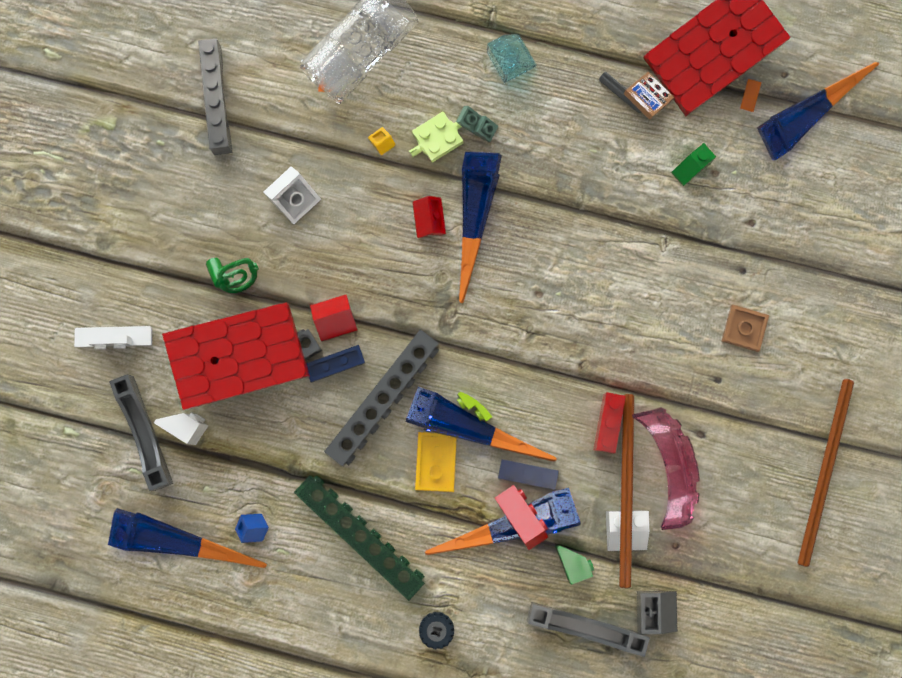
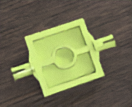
M441 112L412 130L418 146L409 150L410 154L414 157L423 152L433 163L463 144V139L458 134V129L462 126L456 122L453 123L444 112Z

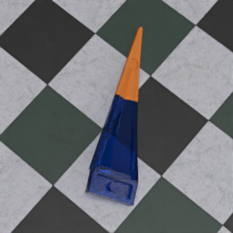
M874 62L771 116L769 120L757 127L771 159L777 160L791 151L801 138L847 92L876 68L879 63Z
M465 152L462 165L463 234L460 303H463L499 180L500 175L498 173L502 155L499 153Z
M421 387L417 388L406 418L407 423L442 435L553 462L557 460L556 457L499 430L487 422L480 421L478 417L465 411L438 393Z
M569 487L550 492L527 504L528 506L532 504L538 514L535 516L538 521L541 519L544 521L548 528L546 530L547 534L559 533L562 530L581 525ZM503 516L460 537L425 551V554L430 555L521 538L507 517Z
M119 508L114 511L108 540L109 546L125 551L185 555L261 568L267 566L264 562L139 512L135 514Z

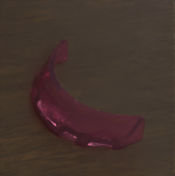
M662 407L632 414L633 419L640 422L652 435L664 461L668 481V502L661 529L682 528L692 523L694 519L692 513L695 504L699 502L700 495L696 491V482L700 481L692 443L688 436H684L681 430L682 425L678 419H673L666 413V409Z

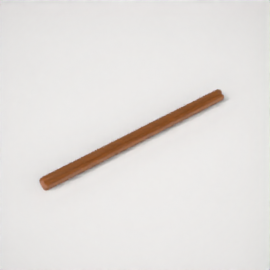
M850 379L842 381L798 559V564L801 566L809 567L854 387V381Z
M633 394L624 395L626 398L622 427L619 586L625 589L631 587Z

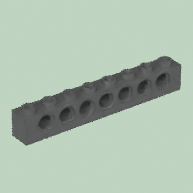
M420 329L324 452L344 467L346 464L349 466L356 457L353 454L357 449L362 450L367 444L366 438L370 433L373 435L380 427L378 425L379 421L382 418L385 420L392 411L390 407L393 403L398 404L403 398L402 392L404 389H409L416 381L414 379L417 373L421 374L427 367L426 361L429 358L433 359L439 352L437 348L439 343ZM417 349H422L425 355L423 358L418 359L414 356V352ZM405 364H410L413 366V370L411 373L405 374L402 371V367ZM392 380H400L401 386L398 389L391 388L390 383ZM380 395H388L389 401L386 404H380L378 401ZM370 409H374L377 412V416L373 420H369L366 416ZM359 424L365 427L362 435L355 433V427ZM345 440H351L353 443L352 448L348 451L343 449V442Z

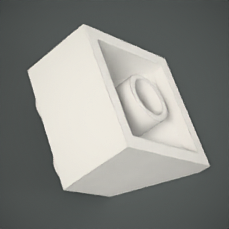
M292 167L264 191V194L292 224H295L321 200L301 174Z
M185 413L156 419L154 422L181 441L191 445L198 443L208 427L204 423V418L190 413V415Z
M606 511L607 551H620L621 511ZM632 511V550H647L650 531L649 511Z

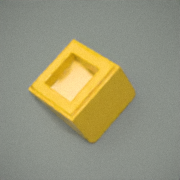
M383 127L368 137L380 155H383L395 146L392 136Z

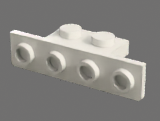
M151 326L75 328L74 347H94V349L103 350L110 346H114V349H126V346L152 345Z

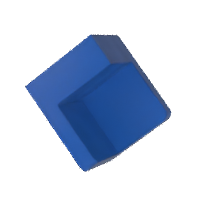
M246 514L240 516L235 530L241 543L261 542L264 540L269 527L262 514Z

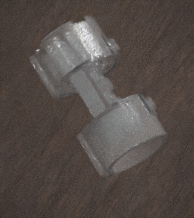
M360 0L334 29L300 61V69L309 80L326 92L325 94L330 99L341 104L367 77L370 69L388 51H392L418 24L417 16L405 0Z

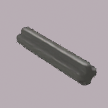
M607 72L600 76L599 81L636 112L642 113L624 95L627 89Z

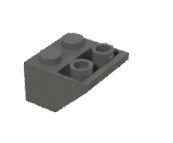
M637 591V631L640 634L678 632L677 591Z

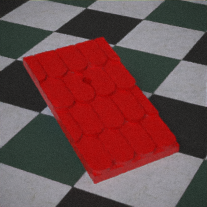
M715 0L651 49L643 58L662 85L674 96L673 100L684 115L688 116L787 42L791 37L763 0Z
M287 302L162 334L183 410L310 376L290 306Z

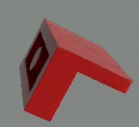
M426 196L413 201L417 238H423L428 235H445L446 229L441 197Z

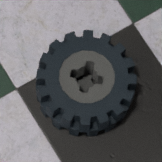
M433 612L427 614L422 619L419 626V636L423 644L435 650L449 645L454 636V625L448 615L442 612Z

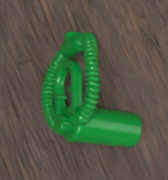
M211 258L206 262V267L214 286L230 294L240 293L250 288L257 279L259 268L257 263H254L249 258L239 259L222 266L218 258ZM241 264H248L251 273L250 280L241 287L230 288L245 282L247 272L243 269H237L226 274V271ZM236 274H243L241 279L229 282L228 278H234Z

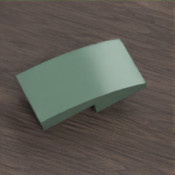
M469 106L463 107L456 121L460 126L487 142H491L498 128V125L488 117L479 115Z

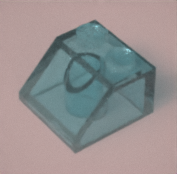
M519 34L503 35L487 43V54L504 83L537 66Z

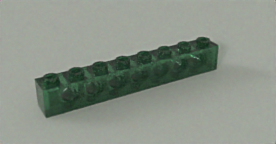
M309 475L294 493L410 601L425 584L426 581L423 580L425 576L418 569L414 571L409 566L410 562L403 555L399 557L395 553L396 549L389 542L385 544L380 539L382 535L374 528L370 530L366 526L368 522L360 515L356 517L351 512L353 508L348 503L344 502L342 504L337 499L339 495L333 489L327 490L323 486L325 482L319 476ZM316 490H320L323 493L321 501L314 499L313 495ZM331 503L336 504L338 508L337 513L334 515L328 512V506ZM344 517H349L352 520L351 527L345 528L342 525ZM363 530L366 533L364 541H359L356 538L357 531ZM372 544L380 546L381 552L379 554L371 553L370 547ZM391 557L395 560L393 568L385 566L384 561L386 558ZM401 571L409 573L410 579L404 582L399 579Z

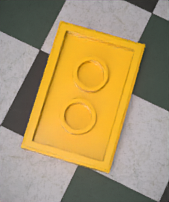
M418 432L415 490L454 492L457 434Z

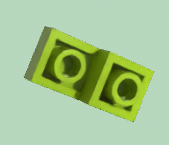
M463 392L457 394L459 397L457 402L462 409L467 408L469 411L475 407L474 413L480 421L484 419L487 422L492 418L488 410L473 397Z

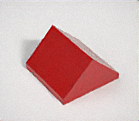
M347 294L310 305L313 321L321 342L358 331Z

